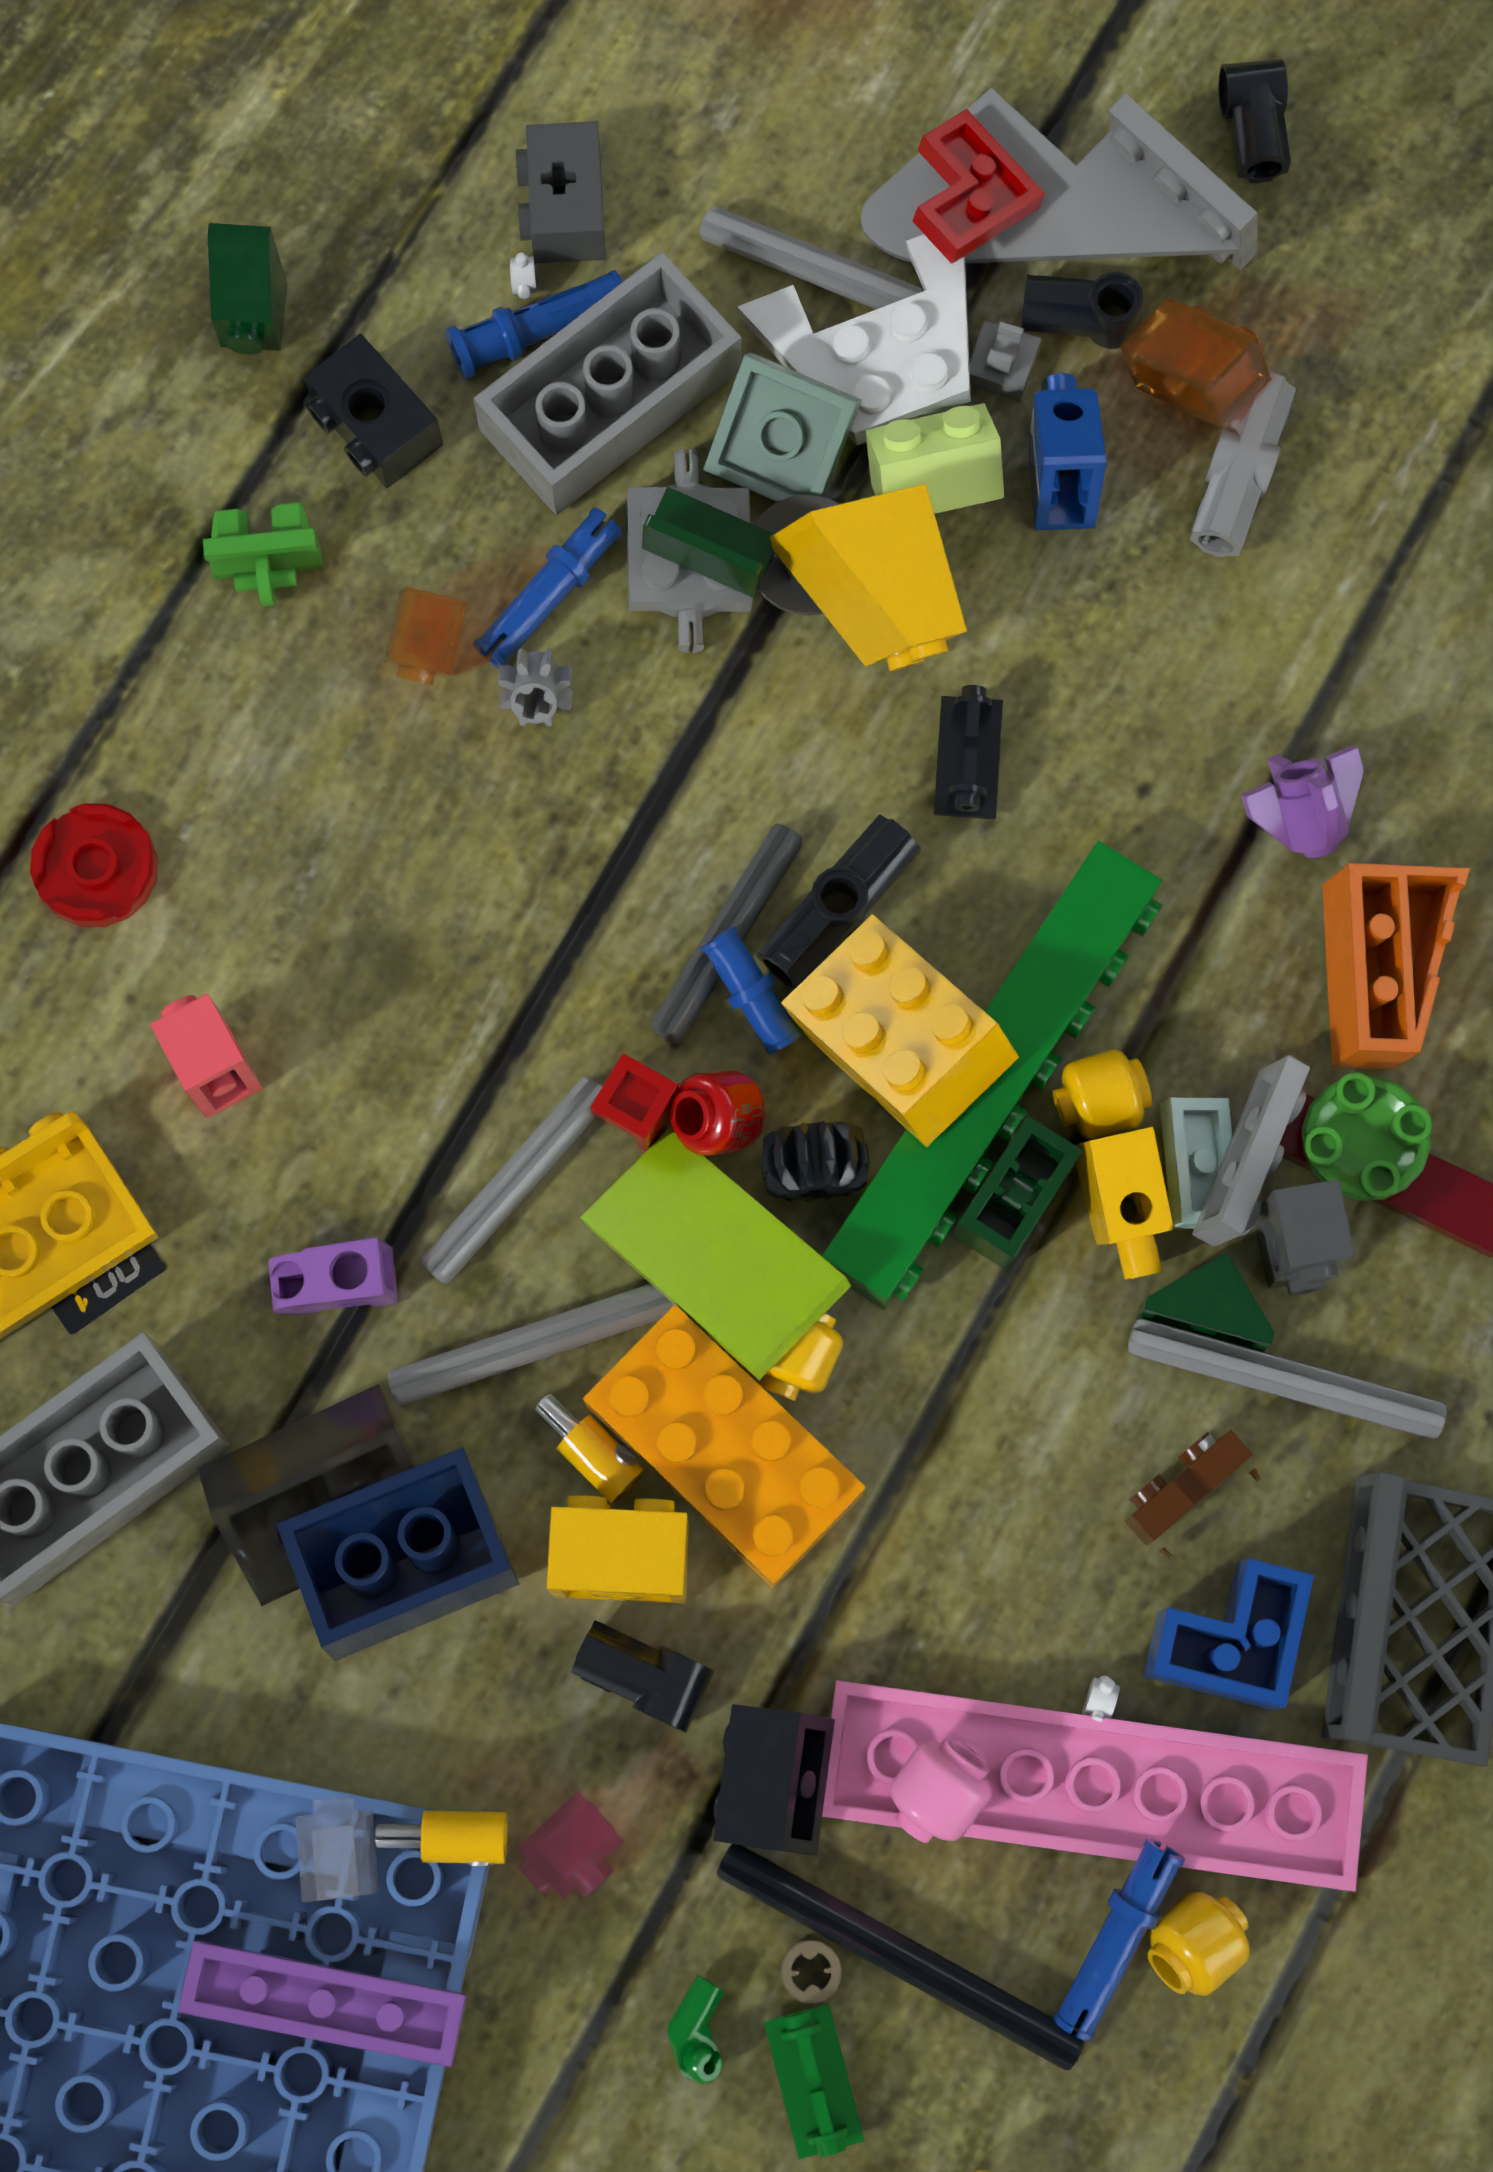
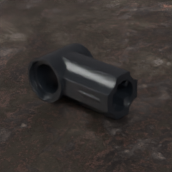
M1282 59L1222 64L1218 82L1219 105L1223 119H1230L1238 177L1245 178L1250 183L1270 182L1275 177L1288 173L1291 157L1284 116L1288 99V81L1284 61Z
M1121 272L1107 273L1096 281L1027 274L1021 328L1029 332L1090 337L1100 347L1119 349L1130 344L1137 336L1143 306V290L1136 279L1129 274ZM1115 305L1122 307L1127 313L1121 316H1111L1104 313L1101 309Z
M596 1620L587 1633L571 1669V1673L581 1677L580 1679L609 1693L613 1692L634 1702L633 1708L685 1733L714 1674L712 1669L663 1646H660L659 1650Z

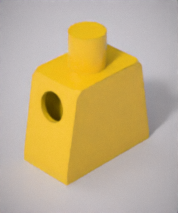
M1153 1127L1076 1144L1077 1147L1083 1150L1076 1163L1097 1245L1116 1243L1124 1280L1162 1272L1154 1234L1173 1230V1222ZM1126 1196L1136 1206L1135 1218L1130 1223L1123 1219L1120 1212L1121 1202Z

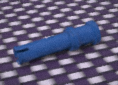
M616 270L610 271L608 274L592 281L575 286L515 311H511L509 307L504 309L501 306L492 311V317L460 330L455 325L446 328L447 342L461 375L465 380L475 377L476 369L506 357L512 361L522 358V354L527 352V346L557 334L620 285L622 280Z

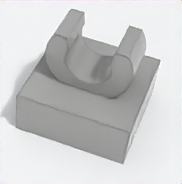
M984 320L969 361L970 385L1021 401L1040 348L1041 338L1023 333L1024 328L1002 321L998 325Z

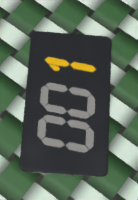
M148 1244L51 1308L68 1333L73 1335L165 1271L166 1267L152 1246Z

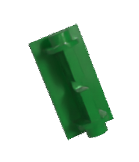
M829 2003L764 2021L798 2159L819 2154V2157L831 2156L845 2151L846 2146L864 2142Z

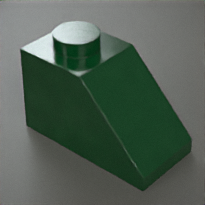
M209 223L208 258L211 321L220 346L228 347L237 353L249 355L258 354L262 350L280 351L288 284L271 227Z

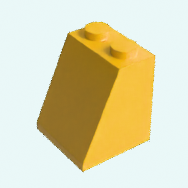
M926 483L811 511L769 537L775 553L865 667L887 661L889 671L893 672L921 664L927 658L948 652L946 641L967 632Z

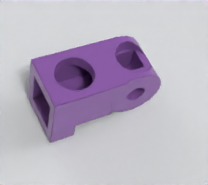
M378 1237L306 1248L302 1252L279 1255L268 1260L274 1313L286 1315L307 1314L361 1305L377 1307L399 1304L393 1249Z

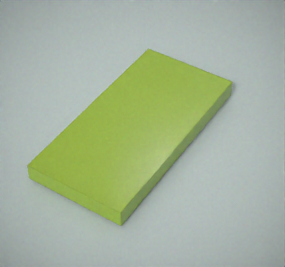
M669 1128L580 1217L593 1233L667 1299L676 1304L694 1323L759 1381L851 1287L847 1278L705 1156L697 1155L686 1149L672 1128Z

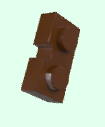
M1232 1430L1228 1431L1217 1441L1209 1432L1205 1433L1178 1457L1186 1466L1183 1471L1168 1484L1158 1474L1129 1499L1138 1510L1125 1520L1126 1524L1146 1546L1149 1545L1253 1454ZM1256 1468L1249 1472L1256 1481L1260 1480ZM1165 1547L1159 1551L1168 1558L1172 1556Z

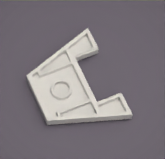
M924 234L906 241L907 251L924 289L923 292L813 334L794 285L737 306L740 319L784 367L862 399L848 435L856 445L867 442V429L884 426L895 420H911L942 413L953 407L971 402L965 256L951 264Z

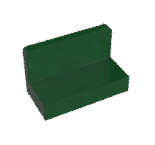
M668 486L655 514H649L643 525L642 549L752 598H755L775 554L769 538L774 533Z

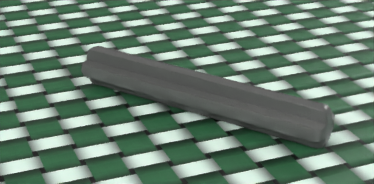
M782 824L772 826L652 1019L651 1030L660 1038L673 1044H678L682 1041L721 978L706 953H703L700 947L723 931L734 926L738 931V936L742 942L744 941L801 849L802 837L794 830Z

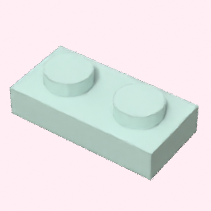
M1170 1097L1160 1103L1169 1207L1173 1229H1195L1232 1138L1229 1098Z

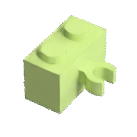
M985 403L973 406H957L946 412L911 420H895L887 425L866 430L871 486L874 496L926 483L934 514L1004 498L1001 440Z

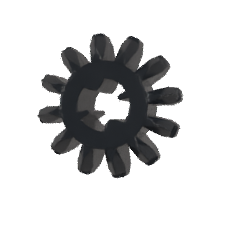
M823 1120L818 1123L809 1124L802 1122L796 1126H783L778 1131H771L763 1138V1153L760 1159L762 1178L765 1179L767 1193L777 1199L783 1198L787 1201L805 1200L806 1202L813 1199L828 1200L830 1197L847 1196L850 1192H857L867 1185L870 1164L868 1144H865L863 1129L856 1125L847 1124L843 1121L826 1123Z

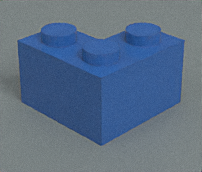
M1250 1558L1237 1563L1224 1621L1169 1607L1157 1612L1143 1677L1269 1710L1286 1708L1314 1575Z

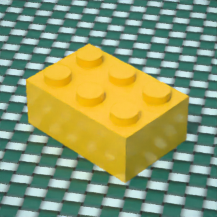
M873 914L781 1002L805 1036L926 1148L1019 1058L999 1024Z

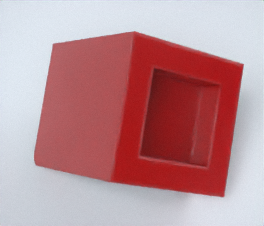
M622 1053L592 1103L590 1110L592 1114L635 1137L637 1147L646 1152L657 1141L670 1119L671 1104L679 1089V1084Z

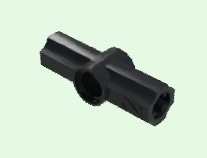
M879 814L832 868L826 869L818 875L812 886V891L757 952V958L779 981L795 989L847 936H850L864 922L868 911L918 856L921 847L913 840L910 833L896 821ZM844 892L852 897L856 905L849 912L842 914L833 913L823 905L822 900L830 893Z

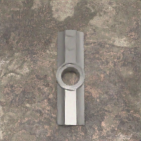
M1266 370L1258 373L1247 372L1228 429L1223 428L1205 479L1206 482H1209L1204 499L1201 500L1191 529L1193 531L1189 541L1198 545L1202 552L1220 558L1225 556L1239 557L1258 500H1263L1281 450V447L1277 446L1294 401L1293 397L1296 388L1290 385L1282 375Z

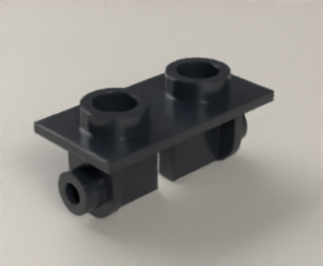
M966 685L962 687L961 696H941L934 815L996 820L1003 700L986 697L987 689L983 686Z

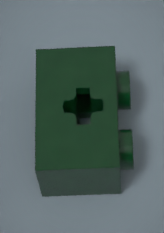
M1027 1116L958 1222L953 1237L1008 1271L1074 1169L1083 1150L1030 1116Z

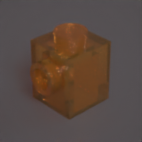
M407 586L400 590L384 663L398 666L396 677L421 684L433 685L435 675L441 677L451 675L467 601Z

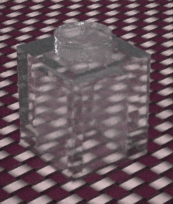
M354 1797L312 1801L314 1815L295 1817L302 1902L379 1893L373 1809L355 1810Z

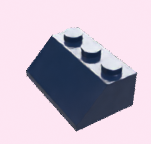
M463 1447L276 1524L320 1646L334 1661L520 1585L497 1524Z

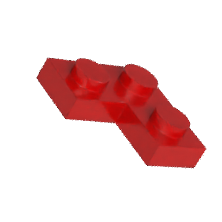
M965 109L923 135L918 152L950 187L919 205L912 222L951 264L1039 209L1045 193L968 109Z

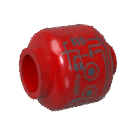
M737 1070L695 1073L680 1083L671 1104L670 1120L680 1142L686 1149L697 1155H719L740 1152L753 1145L762 1133L765 1121V1102L755 1082L749 1076Z

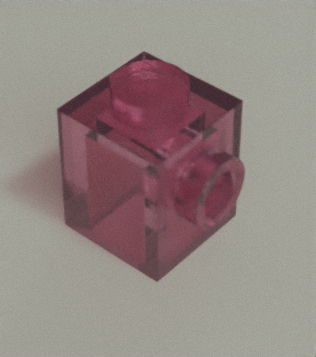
M577 1791L518 1847L527 1858L519 1866V1869L544 1897H547L555 1890L562 1899H565L576 1889L585 1899L614 1871L606 1860L626 1840L584 1793Z

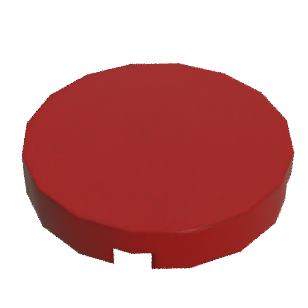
M83 803L70 808L69 813L63 814L57 820L54 817L42 828L31 849L30 875L41 900L58 918L79 927H107L132 916L147 902L157 882L158 856L148 832L129 812L110 804Z

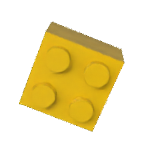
M568 1496L567 1507H551L547 1590L554 1598L685 1604L689 1540L687 1513L676 1512L675 1501L635 1499L634 1510L610 1509L608 1498Z

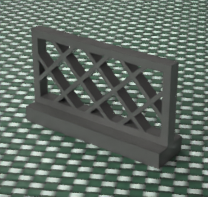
M1385 1472L1356 1476L1321 1738L1359 1743L1479 1767L1488 1766L1493 1725V1559L1491 1570L1486 1562L1493 1558V1544L1479 1554L1459 1524L1476 1511L1493 1514L1492 1497L1405 1480V1476ZM1407 1497L1426 1500L1442 1523L1418 1542L1404 1523ZM1445 1504L1462 1507V1509L1452 1515ZM1446 1533H1449L1468 1563L1444 1580L1424 1550ZM1402 1542L1407 1550L1399 1555ZM1414 1559L1433 1589L1408 1607L1395 1588L1397 1570ZM1475 1571L1488 1590L1487 1607L1470 1619L1451 1589ZM1440 1598L1460 1628L1435 1646L1415 1616ZM1393 1607L1398 1616L1391 1620ZM1405 1624L1425 1655L1399 1673L1386 1654L1388 1637ZM1484 1624V1631L1482 1636L1478 1628ZM1467 1637L1480 1655L1478 1674L1462 1685L1442 1655ZM1432 1664L1452 1694L1426 1712L1407 1682ZM1383 1674H1385L1389 1682L1382 1687ZM1476 1690L1474 1703V1701L1470 1697V1694ZM1397 1691L1416 1721L1397 1736L1376 1732L1380 1703ZM1458 1703L1472 1722L1469 1750L1450 1746L1434 1724L1437 1719ZM1424 1730L1431 1742L1413 1738Z

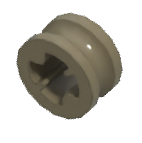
M807 1939L795 1943L787 1950L782 1959L780 1973L784 1987L792 1997L804 2003L815 2004L825 2001L835 1993L841 1982L842 1968L838 1956L830 1946L820 1940ZM818 1953L824 1955L830 1966L823 1967L824 1973H830L827 1983L822 1988L814 1983L807 1985L804 1990L798 1987L792 1979L793 1976L799 1975L798 1970L792 1969L795 1959L800 1954L810 1960Z

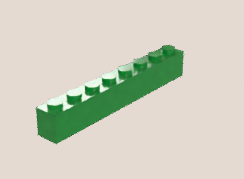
M1098 840L985 1010L999 1024L1019 1058L927 1148L906 1129L822 1255L825 1260L847 1278L851 1289L885 1310L893 1296H896L903 1302L906 1300L925 1270L916 1264L917 1259L928 1243L940 1248L959 1218V1215L950 1210L963 1189L972 1195L977 1192L994 1165L992 1161L985 1158L986 1154L998 1137L1008 1143L1028 1113L1027 1109L1019 1105L1032 1085L1041 1091L1045 1088L1062 1061V1058L1053 1052L1064 1035L1067 1033L1074 1039H1077L1096 1009L1087 1000L1099 982L1109 988L1111 987L1130 957L1121 951L1129 936L1134 931L1143 937L1159 914L1163 905L1154 900L1163 881L1162 879Z

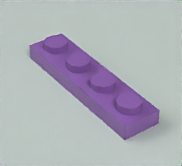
M197 1940L193 1941L178 2012L451 2067L454 2063L467 1994Z

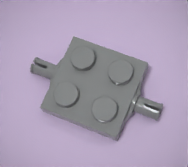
M685 449L674 452L675 484L668 487L750 523L749 488H711L699 484V452L689 449L688 472L686 471ZM667 486L627 487L628 611H660L667 615L678 617V650L688 653L691 630L692 653L701 652L704 650L703 617L718 612H750L752 597L642 549L643 525L649 514H655Z

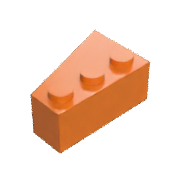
M1348 863L1322 884L1332 1068L1392 1070L1421 1052L1440 982V977H1437L1445 945L1452 938L1455 922H1452L1460 890L1466 886L1470 868Z

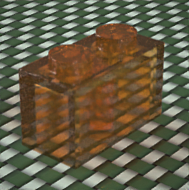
M1169 297L1120 346L1136 389L1222 429L1272 380L1263 355V343L1252 330L1245 326L1235 327L1214 318L1202 307H1190Z

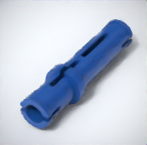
M592 508L586 519L562 546L554 545L547 552L546 558L548 562L483 635L473 642L475 649L485 658L499 641L503 640L491 654L492 659L489 663L498 669L501 665H507V662L561 603L574 586L581 588L590 579L588 570L615 540H618L623 535L620 527L611 519L600 533L593 537L603 526V520L607 516L606 513L598 508Z
M1146 1838L1143 1843L1144 1847L1122 1890H1113L1108 1900V1904L1112 1909L1059 2011H1056L1053 2017L1054 2022L1069 2034H1071L1074 2027L1079 2029L1076 2036L1081 2040L1091 2041L1095 2035L1094 2031L1147 1929L1155 1930L1162 1916H1160L1161 1914L1157 1909L1179 1867H1182L1185 1858L1180 1853L1167 1845L1164 1850L1160 1849L1161 1842L1155 1839Z

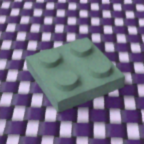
M751 352L745 354L703 470L744 488H749V490L776 502L797 495L826 497L862 399Z

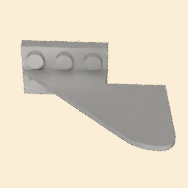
M992 88L968 108L970 113L1042 189L1045 196L1039 209L965 255V263L1209 254L1219 263H1223L1228 259L1241 271L1257 254L1258 213L1127 93H1124L1108 110L1110 131L1077 165ZM920 153L874 192L865 202L861 212V224L869 241L888 255L910 263L912 261L907 251L906 241L923 235L922 231L912 222L917 207L950 187Z

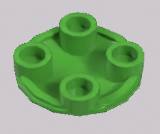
M1350 1073L1343 1076L1338 1082L1327 1086L1309 1105L1301 1128L1303 1154L1314 1176L1321 1182L1339 1179L1342 1196L1357 1201L1384 1200L1407 1189L1423 1171L1431 1149L1430 1132L1432 1120L1428 1111L1421 1107L1418 1100L1400 1084L1375 1075Z

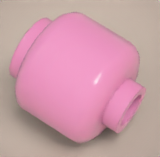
M946 1737L942 1743L936 1741L921 1743L890 1785L891 1797L900 1810L895 1818L897 1823L908 1834L923 1843H928L933 1836L949 1842L960 1839L991 1798V1787L986 1779L989 1767L976 1753L953 1738Z

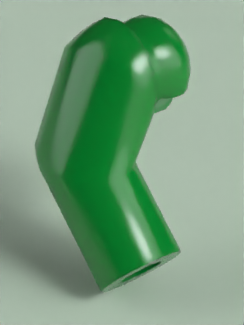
M698 1974L671 2018L667 2027V2036L677 2068L681 2074L688 2080L706 2084L716 2080L723 2069V2058L717 2049L708 2022L726 1992Z

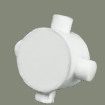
M520 252L515 258H510L512 294H518L520 298L527 299L531 293H537L534 256L528 257L526 253Z
M1101 1676L1099 1679L1094 1677L1084 1702L1082 1715L1092 1716V1719L1103 1722L1102 1717L1111 1719L1120 1686L1115 1685V1682L1108 1676Z

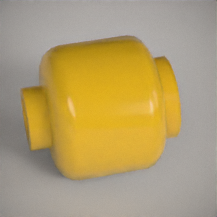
M1109 1049L1067 1063L1062 1072L1063 1087L1052 1092L1062 1125L1066 1127L1075 1124L1079 1134L1090 1141L1113 1136L1139 1127L1143 1122L1144 1109L1152 1107L1153 1104L1150 1086L1138 1058L1129 1060L1123 1052L1116 1049Z
M824 1314L762 1377L759 1385L763 1389L795 1401L799 1390L807 1393L823 1391L843 1347L841 1335L833 1329L836 1319Z
M1190 1892L1162 1915L1155 1930H1149L1151 1949L1147 1952L1149 1962L1160 1979L1178 1994H1185L1189 1991L1194 1995L1208 1996L1237 1972L1248 1960L1250 1948L1245 1935V1931L1248 1929V1921L1239 1907L1230 1899L1224 1896L1215 1899L1204 1892Z

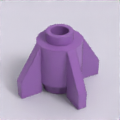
M1353 745L1324 757L1328 771L1325 770L1324 763L1320 760L1311 759L1292 763L1279 754L1268 758L1276 787L1267 782L1241 794L1247 817L1292 852L1303 853L1305 857L1318 858L1336 851L1340 846L1339 842L1349 834V824L1364 772L1358 748Z

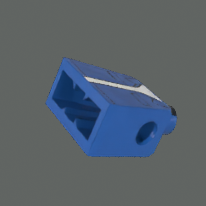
M1053 374L1042 381L1041 391L1034 394L1029 431L1034 531L1095 528L1106 469V453L1098 395L1091 388L1078 389L1077 379L1070 374ZM1073 469L1071 473L1059 476L1058 470Z

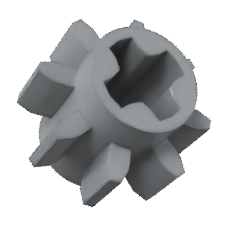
M523 648L518 649L515 668L509 665H501L499 668L497 684L503 688L500 691L499 708H511L515 716L519 718L520 726H524L526 723L538 724L542 722L548 727L552 726L553 716L557 708L570 710L572 707L573 691L568 688L571 685L572 667H559L557 661L552 657V650L549 648L544 652L536 651L529 653Z

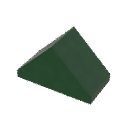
M1227 1252L1149 1295L1140 1305L1136 1318L1149 1319L1263 1352L1272 1345L1275 1331Z

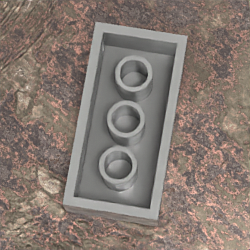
M661 252L474 397L479 430L557 516L736 375L741 365V336L670 259Z
M144 1332L0 1436L1 1602L12 1605L20 1603L232 1447L160 1346Z

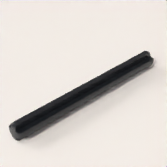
M731 1844L728 1847L717 1869V1875L721 1880L1063 2070H1071L1077 2063L1085 2044L1084 2040L1077 2038L1076 2034L1078 2031L1073 2029L1071 2034H1069L1054 2022L1053 2017L746 1847Z

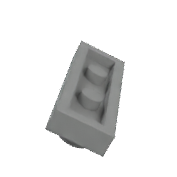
M1287 1055L1259 1070L1192 1233L1193 1236L1215 1247L1238 1236H1244L1252 1229L1261 1212L1262 1204L1257 1198L1263 1183L1276 1171L1284 1154V1147L1280 1145V1141L1286 1126L1294 1121L1305 1103L1306 1092L1301 1089L1309 1072V1066Z

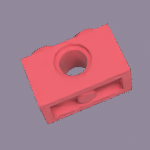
M208 993L199 998H196L195 995H189L173 1001L161 1011L162 1017L150 1023L182 1087L206 1119L263 1089L230 1026Z

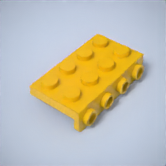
M75 1111L65 1115L62 1112L47 1115L29 1129L30 1137L9 1150L7 1147H0V1340L159 1238L91 1129Z

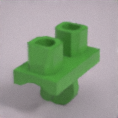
M301 503L280 504L272 508L273 532L251 534L250 519L247 511L239 509L216 511L213 517L212 538L203 539L204 557L210 563L214 580L234 578L236 592L258 590L262 607L276 606V588L298 586L297 571L323 569L322 550L315 529L310 527L304 506Z

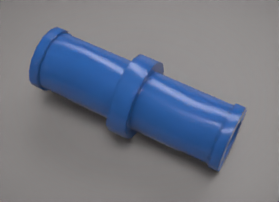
M734 926L709 940L700 949L703 953H706L730 991L731 995L727 997L730 1005L734 1010L738 1008L742 1010L766 1047V1052L770 1055L789 1045L803 1033L800 1028L796 1027L772 989V986L776 984L770 972L762 973L738 936V931Z

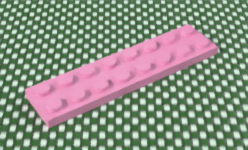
M835 1681L831 1719H835L823 1817L902 1828L895 1819L900 1810L891 1797L890 1785L893 1779L921 1743L927 1741L942 1743L946 1737H950L971 1749L989 1767L986 1779L991 1787V1798L964 1834V1837L1137 1861L1146 1838H1152L1161 1842L1160 1849L1164 1850L1167 1845L1180 1853L1185 1858L1182 1865L1183 1868L1356 1892L1368 1761L1367 1754L1103 1717V1721L1099 1722L1088 1715Z

